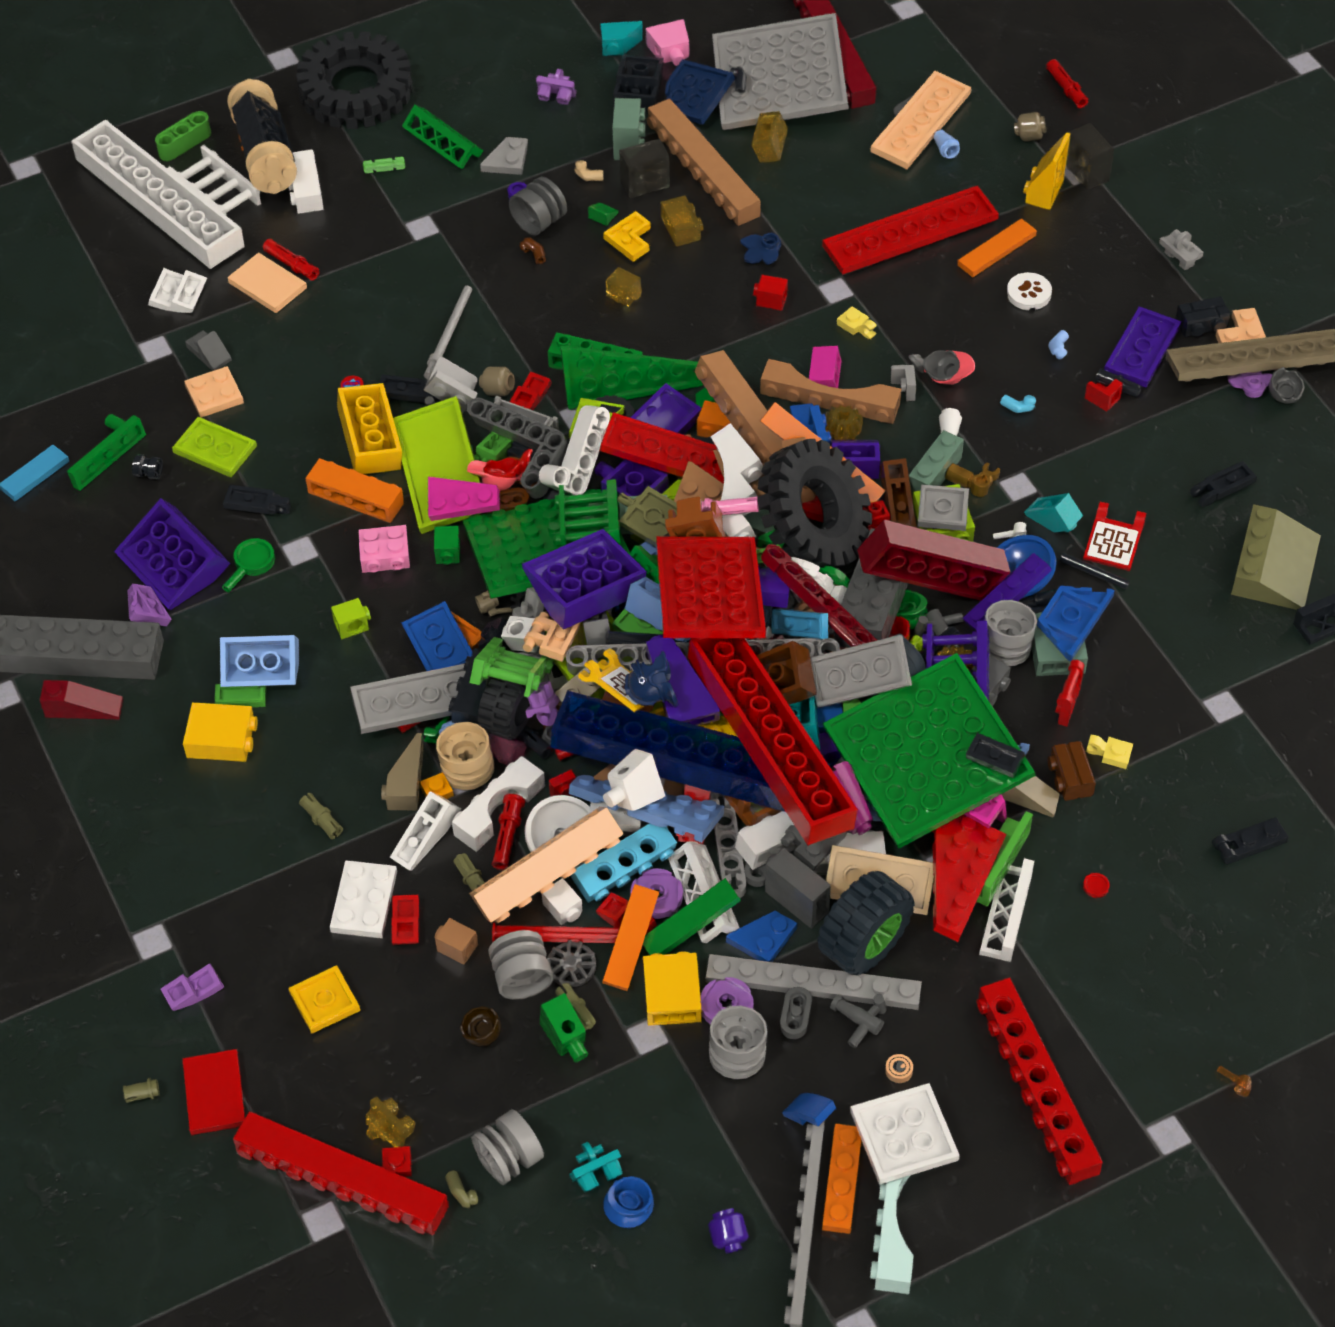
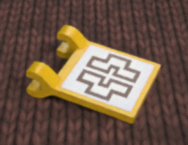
M607 649L603 653L609 659V663L602 659L598 663L589 660L584 664L590 670V674L585 670L580 672L578 677L582 681L596 682L633 712L643 707L632 701L629 695H626L624 687L625 677L630 671L620 664L614 650Z

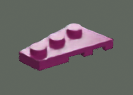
M428 477V517L431 521L500 510V494L497 485Z

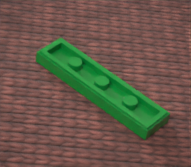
M725 878L646 934L643 946L649 955L655 953L666 955L739 903L741 899Z

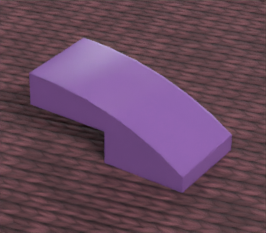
M209 963L188 978L182 974L161 988V991L171 1009L175 1011L213 995L223 989L224 985L214 967Z

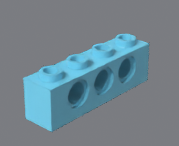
M649 823L621 840L614 847L600 853L593 861L588 864L584 863L576 868L577 871L571 875V878L588 903L594 899L598 902L609 894L608 890L615 886L621 888L631 881L630 877L637 872L641 875L646 870L651 869L653 862L658 859L664 861L674 854L673 850L677 842L667 827H658ZM649 844L653 847L654 851L652 853H644L640 846ZM622 857L629 858L632 865L624 867L619 863V859ZM599 871H606L610 874L611 878L601 880L598 878L597 873Z

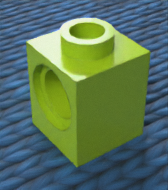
M359 598L331 607L333 621L341 639L369 630L368 620L371 619L368 607L362 606Z

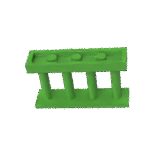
M493 637L475 657L470 683L480 685L485 678L493 677L525 685L524 696L530 697L534 691L538 690L541 681L547 673L551 674L554 659L543 655L539 659L507 651L505 647H502L504 639Z

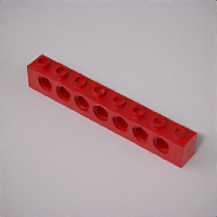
M1007 978L980 987L979 998L976 1000L978 1010L981 1014H985L988 1020L989 1032L992 1037L996 1036L999 1042V1052L1004 1060L1007 1059L1011 1066V1077L1015 1083H1019L1022 1089V1099L1025 1105H1030L1033 1111L1035 1126L1037 1129H1042L1045 1135L1044 1142L1049 1153L1053 1152L1057 1160L1056 1167L1060 1176H1065L1068 1184L1071 1185L1100 1175L1103 1162L1011 979ZM1003 1010L1006 1011L1007 1014H1001L998 1011ZM1008 1033H1016L1019 1036L1014 1037L1009 1035ZM1026 1055L1031 1059H1022L1020 1056ZM1038 1078L1042 1082L1037 1083L1032 1081L1031 1079ZM1049 1101L1053 1103V1105L1047 1106L1042 1102ZM1054 1125H1062L1065 1129H1057ZM1066 1149H1075L1077 1153H1069Z

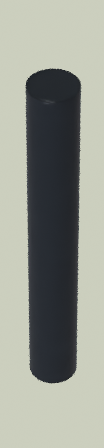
M1063 553L1060 558V562L1123 589H1127L1129 586V580L1066 553Z

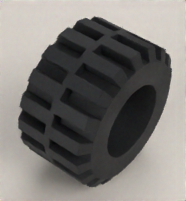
M492 677L481 697L478 711L479 726L484 728L487 733L508 740L516 739L529 720L525 712L530 706L528 697L524 696L526 686Z

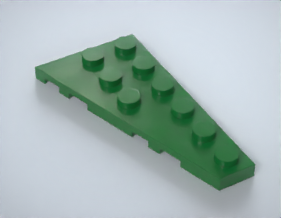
M560 346L566 400L569 410L576 409L581 398L596 400V398L606 395H615L625 398V400L654 395L665 383L675 390L703 386V383L697 378L695 373L697 361Z

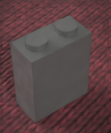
M785 848L778 854L774 853L768 858L765 864V892L812 929L829 913L831 885Z

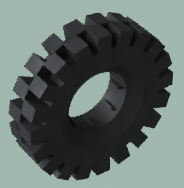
M806 439L774 452L769 457L770 461L764 464L761 472L765 476L759 478L758 489L766 494L758 497L759 509L769 510V514L762 516L761 519L764 528L774 526L775 531L769 535L770 540L774 545L784 543L782 549L790 557L809 561L820 568L825 566L838 568L857 559L856 556H859L857 549L868 537L870 530L866 526L872 524V513L862 508L871 505L869 495L859 494L858 490L864 487L865 484L861 475L854 478L851 477L856 467L850 459L842 461L844 453L837 447L830 449V443L823 440L816 442V439ZM803 486L810 488L817 495L822 505L824 518L821 529L814 526L804 513L801 503Z

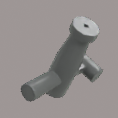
M933 609L926 616L919 617L913 631V636L918 635L922 637L924 631H927V624H932L936 636H939L949 628L948 625L963 622L962 613H956L943 617L938 609ZM950 645L945 652L947 655H954L960 651L959 645Z
M877 994L874 996V1005L868 1012L844 1001V998L840 995L835 996L830 1008L834 1011L839 1010L851 1021L859 1025L847 1042L853 1048L858 1047L868 1031L875 1035L881 1031L884 1021L876 1017V1015L884 1014L887 1011L883 995Z

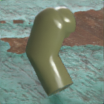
M450 1171L446 1174L445 1179L449 1190L462 1207L470 1208L471 1205H476L479 1202L475 1190L472 1189L465 1192L457 1171Z

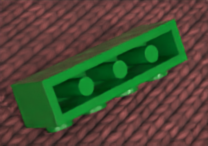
M556 332L548 350V363L550 368L563 370L560 346L643 355V352Z

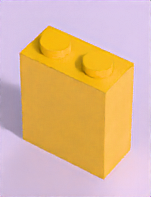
M192 703L183 741L186 757L246 762L248 752L253 750L252 732H256L258 719L253 715L252 706Z
M678 952L677 954L668 955L655 953L650 956H643L648 1026L701 1022L697 953Z

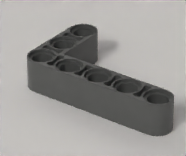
M483 398L472 399L467 405V411L478 426L536 450L522 474L521 484L530 497L535 499L543 497L549 487L541 483L539 472L547 462H549V465L562 466L569 445L563 433Z

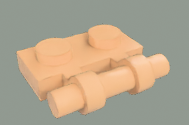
M541 612L534 619L532 630L527 632L524 638L523 649L526 652H531L533 647L540 646V655L563 662L566 652L580 628V623L563 630L555 620L549 619L548 613ZM547 631V634L543 635L541 632Z

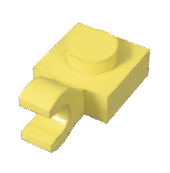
M854 307L849 308L837 318V325L852 335L859 332L867 339H871L876 335V332L872 330L876 327V324L869 320L867 315Z
M1091 735L1086 752L1103 756L1102 763L1126 769L1133 744L1111 737L1108 738L1106 743L1101 737Z

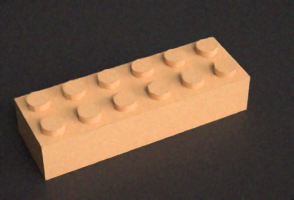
M598 807L469 894L486 920L499 923L511 915L509 910L515 906L522 908L532 901L531 896L536 892H541L542 894L554 886L553 881L557 878L565 879L577 871L575 866L581 862L588 864L599 856L597 852L602 848L608 850L620 842L618 837L623 835V832L607 807Z

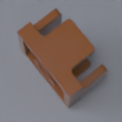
M699 496L678 500L676 502L677 515L674 509L668 510L665 528L670 536L726 537L723 531L722 512L716 501L711 502V511L702 512V500Z

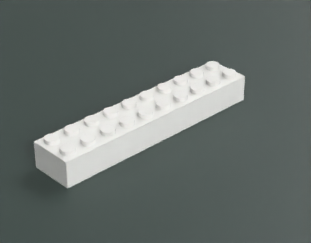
M107 120L72 140L75 157L78 162L208 268H213L245 247L241 227Z

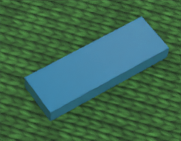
M51 445L0 483V490L14 501H17L67 464L69 458L56 446Z
M773 609L771 617L772 634L826 639L828 638V613Z

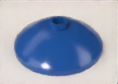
M1021 535L1008 539L997 547L1005 551L1010 574L1033 553L1050 566L1052 571L1023 598L1040 591L1053 577L1057 562L1056 555L1046 540L1034 535Z

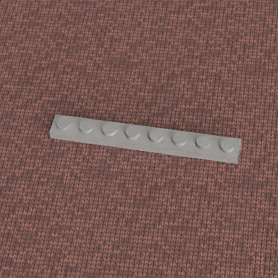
M713 954L709 955L706 973V983L716 980V982L725 980V977H732L743 981L749 988L787 993L793 987H803L814 997L834 999L835 996L840 995L845 1001L874 1004V996L881 994L884 997L886 1006L914 1010L919 1008L922 982L868 974L851 975L845 971Z
M825 1120L819 1126L807 1124L806 1141H811L810 1150L804 1149L803 1166H808L807 1175L801 1174L800 1191L805 1192L804 1201L798 1200L797 1217L802 1218L801 1227L795 1226L794 1243L799 1244L798 1253L792 1252L791 1270H796L795 1280L789 1279L787 1297H793L792 1307L786 1306L784 1324H790V1327H802Z

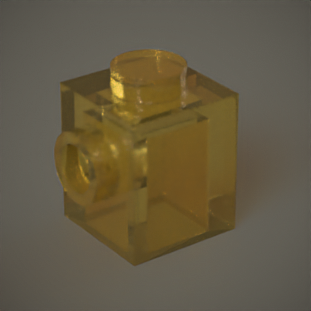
M620 267L606 280V295L628 307L642 293L641 277Z

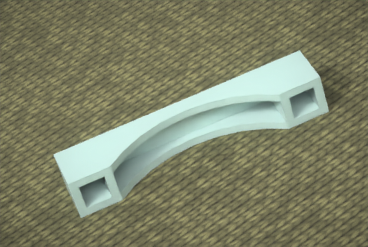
M911 1175L880 1185L879 1200H884V1209H878L876 1226H882L881 1235H875L873 1252H878L879 1255L878 1262L872 1261L870 1276L871 1279H876L875 1290L909 1294L913 1254L906 1246L899 1231L896 1203L903 1185Z

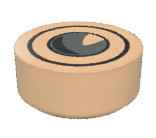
M893 1055L886 1062V1075L895 1083H904L912 1076L913 1063L905 1055Z

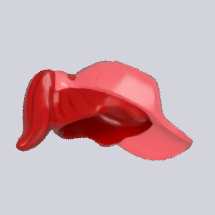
M526 450L520 460L515 458H505L499 461L489 460L487 462L475 460L469 463L467 472L481 476L482 483L497 485L499 491L507 490L516 481H521L522 474L531 461L533 450Z

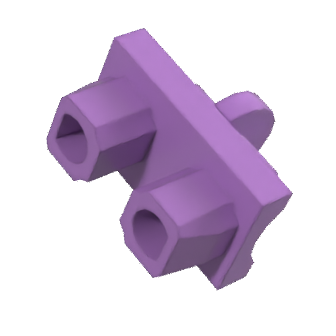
M557 69L555 74L549 73L548 77L537 76L538 98L542 101H549L551 93L557 94V102L568 105L571 97H575L577 93L574 88V82L569 81L570 77L563 76V69Z
M550 681L542 682L538 690L528 697L530 706L525 712L527 718L532 717L536 713L537 719L542 725L551 726L558 720L559 712L556 705L560 702V699L553 691Z

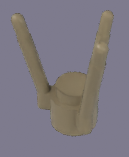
M488 591L475 596L481 614L488 612L489 617L497 614L513 612L511 607L496 609V606L499 605L498 598L491 599Z

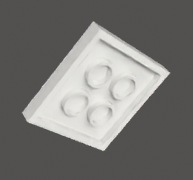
M929 1083L851 1106V1115L879 1185L959 1161L960 1155Z

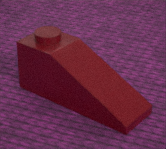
M44 680L40 703L45 718L119 720L123 697L71 681Z

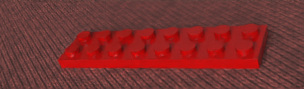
M977 185L823 239L822 246L843 275L998 220L999 213Z

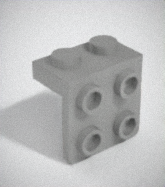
M439 357L435 362L424 391L441 401L457 396L462 413H464L468 403L477 396L474 388L478 379L444 357Z

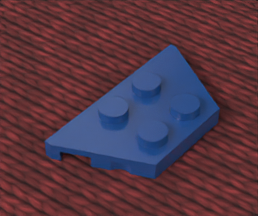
M1060 586L1038 618L1037 626L1063 656L1071 662L1112 600L1115 590L1107 589L1106 592H1092V588Z

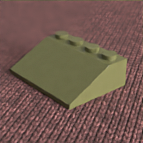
M1253 504L1231 595L1295 610L1304 607L1321 535L1277 509Z

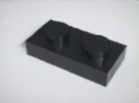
M976 733L966 752V759L1014 778L1025 757V752L979 733Z

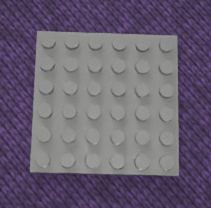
M836 13L712 34L716 68L730 72L731 68L739 66L744 69L747 75L745 92L735 91V79L719 101L723 130L849 109Z

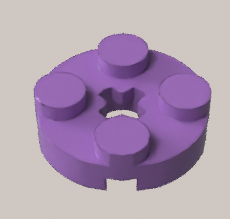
M658 868L646 870L631 885V893L634 884L652 890H660V894H663L657 898L652 914L654 919L673 916L682 904V883L679 879L677 880L673 877L672 873L668 870Z
M725 977V980L717 982L716 980L709 982L702 990L700 996L701 1015L710 1025L714 1016L719 1011L725 1009L720 1001L726 1002L730 999L732 1000V1006L741 1005L752 1009L754 1006L749 987L743 981L732 977Z

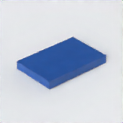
M445 601L402 622V626L426 671L465 664L467 656H472L473 652Z

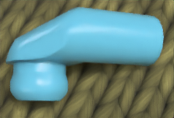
M1004 395L1000 405L1015 413L1029 412L1035 408L1036 398L1026 395L1023 401H1017L1008 395Z

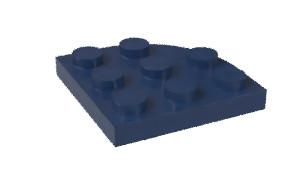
M682 59L666 84L665 95L667 99L670 98L689 121L703 125L736 78L733 72Z

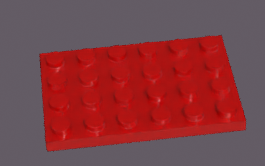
M656 536L663 638L755 639L766 637L755 537Z

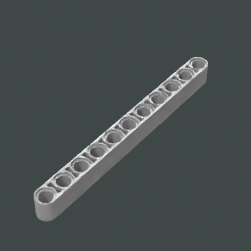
M833 638L746 640L753 652L757 654L790 641L808 648L810 658L822 655L824 650L832 652L840 650L839 643ZM676 642L688 660L689 642ZM646 643L579 645L569 648L566 652L567 670L572 675H577L585 668L584 664L589 660L598 663L596 661L598 658L606 657L603 653L607 649L614 650L620 664L630 672L629 665L635 663L637 659L640 663L644 661L647 666H651L649 660H647ZM625 656H630L633 658V661L624 662L621 659ZM574 658L583 659V662L580 664H574L571 661Z

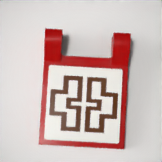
M1100 501L1083 559L1130 571L1147 513L1137 511L1134 524L1108 519L1106 517L1109 503Z

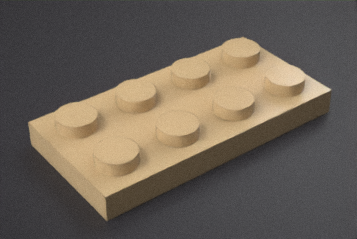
M836 845L831 846L826 881L831 885V899L838 900L840 895L849 888V885L859 880V877L863 874L867 875L870 871H882L912 894L915 902L913 913L927 915L934 878L933 862Z

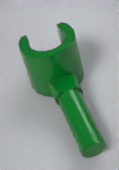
M444 717L435 728L426 727L424 730V736H426L424 742L436 744L439 730L443 724L450 720V717Z

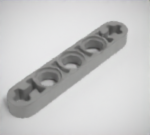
M716 787L711 792L710 800L720 805L718 797L722 796L724 799L723 817L731 819L730 824L721 825L717 823L713 828L721 881L726 878L731 885V877L736 876L738 889L734 891L741 898L746 892V877L743 858L735 848L738 835L736 813L727 799L724 798L726 787ZM725 838H730L735 843L730 847H725L721 844V841ZM727 860H734L738 863V866L729 869L724 866V863Z

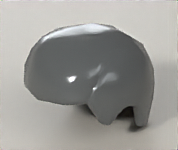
M1285 367L1276 370L1269 381V393L1273 399L1280 403L1291 404L1298 401L1305 389L1303 379L1295 370H1285Z

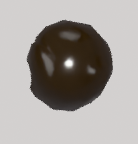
M481 1006L471 1009L464 1015L460 1030L467 1042L483 1047L490 1045L498 1038L501 1032V1021L494 1009Z

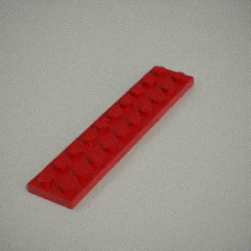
M614 412L612 413L599 451L679 477H683L688 461H690L724 484V477L713 450H717L715 445ZM817 495L814 500L802 503L807 518L823 523V509Z

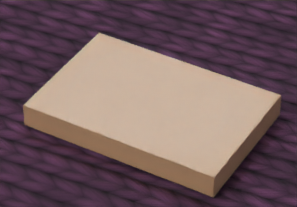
M257 253L228 277V282L275 313L307 289L306 282L260 253Z

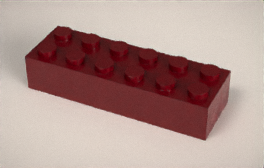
M883 520L857 549L863 573L980 601L1010 574L1004 549L888 520Z

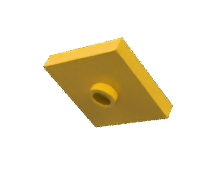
M337 965L288 988L311 1034L360 1011V1006Z

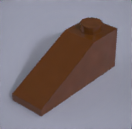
M906 458L883 461L880 464L879 471L881 485L885 490L883 495L890 514V521L916 527Z

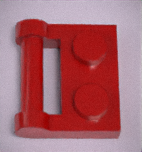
M1072 660L1070 662L1068 678L1065 681L1062 693L1059 694L1055 713L1059 714L1058 724L1066 727L1069 724L1082 684L1085 665L1079 660Z

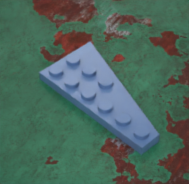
M590 775L577 776L570 784L569 794L593 803L604 802L603 795L611 790L609 780L601 781L594 779ZM664 791L665 797L634 811L625 809L628 816L655 826H672L675 829L674 833L684 835L685 832L694 834V840L699 842L704 841L724 815V806L718 805L715 801L693 800L688 795L674 796L667 794L666 791ZM615 805L612 808L608 806L609 809H612L614 811L618 810V808H622L618 805Z

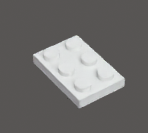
M345 860L330 924L331 933L383 938L397 875L396 866Z

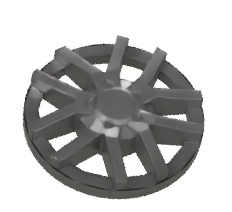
M568 940L566 943L553 947L547 957L550 967L551 963L557 965L551 969L553 981L561 986L564 983H569L571 987L581 986L587 983L596 971L595 954L581 941L578 943ZM571 947L577 948L575 953H571ZM556 954L562 959L555 958L554 955ZM587 959H591V960H592V962H582V961L587 960ZM591 968L590 972L586 974L584 969ZM562 970L563 973L559 977H556L555 974ZM578 973L583 977L580 980H577L575 976ZM569 975L573 980L572 982L563 981Z

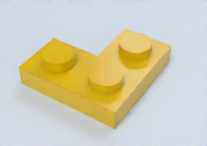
M635 211L603 233L604 240L634 262L649 252V244L639 236L651 229V222Z

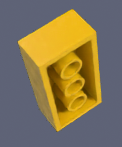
M384 384L338 388L337 409L353 469L361 474L401 470L402 449Z

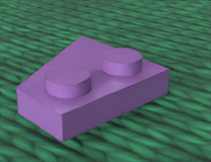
M132 584L127 590L129 619L131 621L159 623L161 626H167L172 620L150 586Z

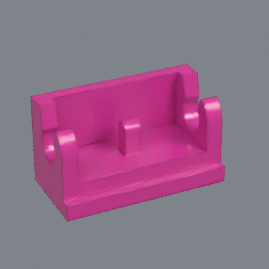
M838 346L813 347L809 379L818 384L838 388L841 369V357Z

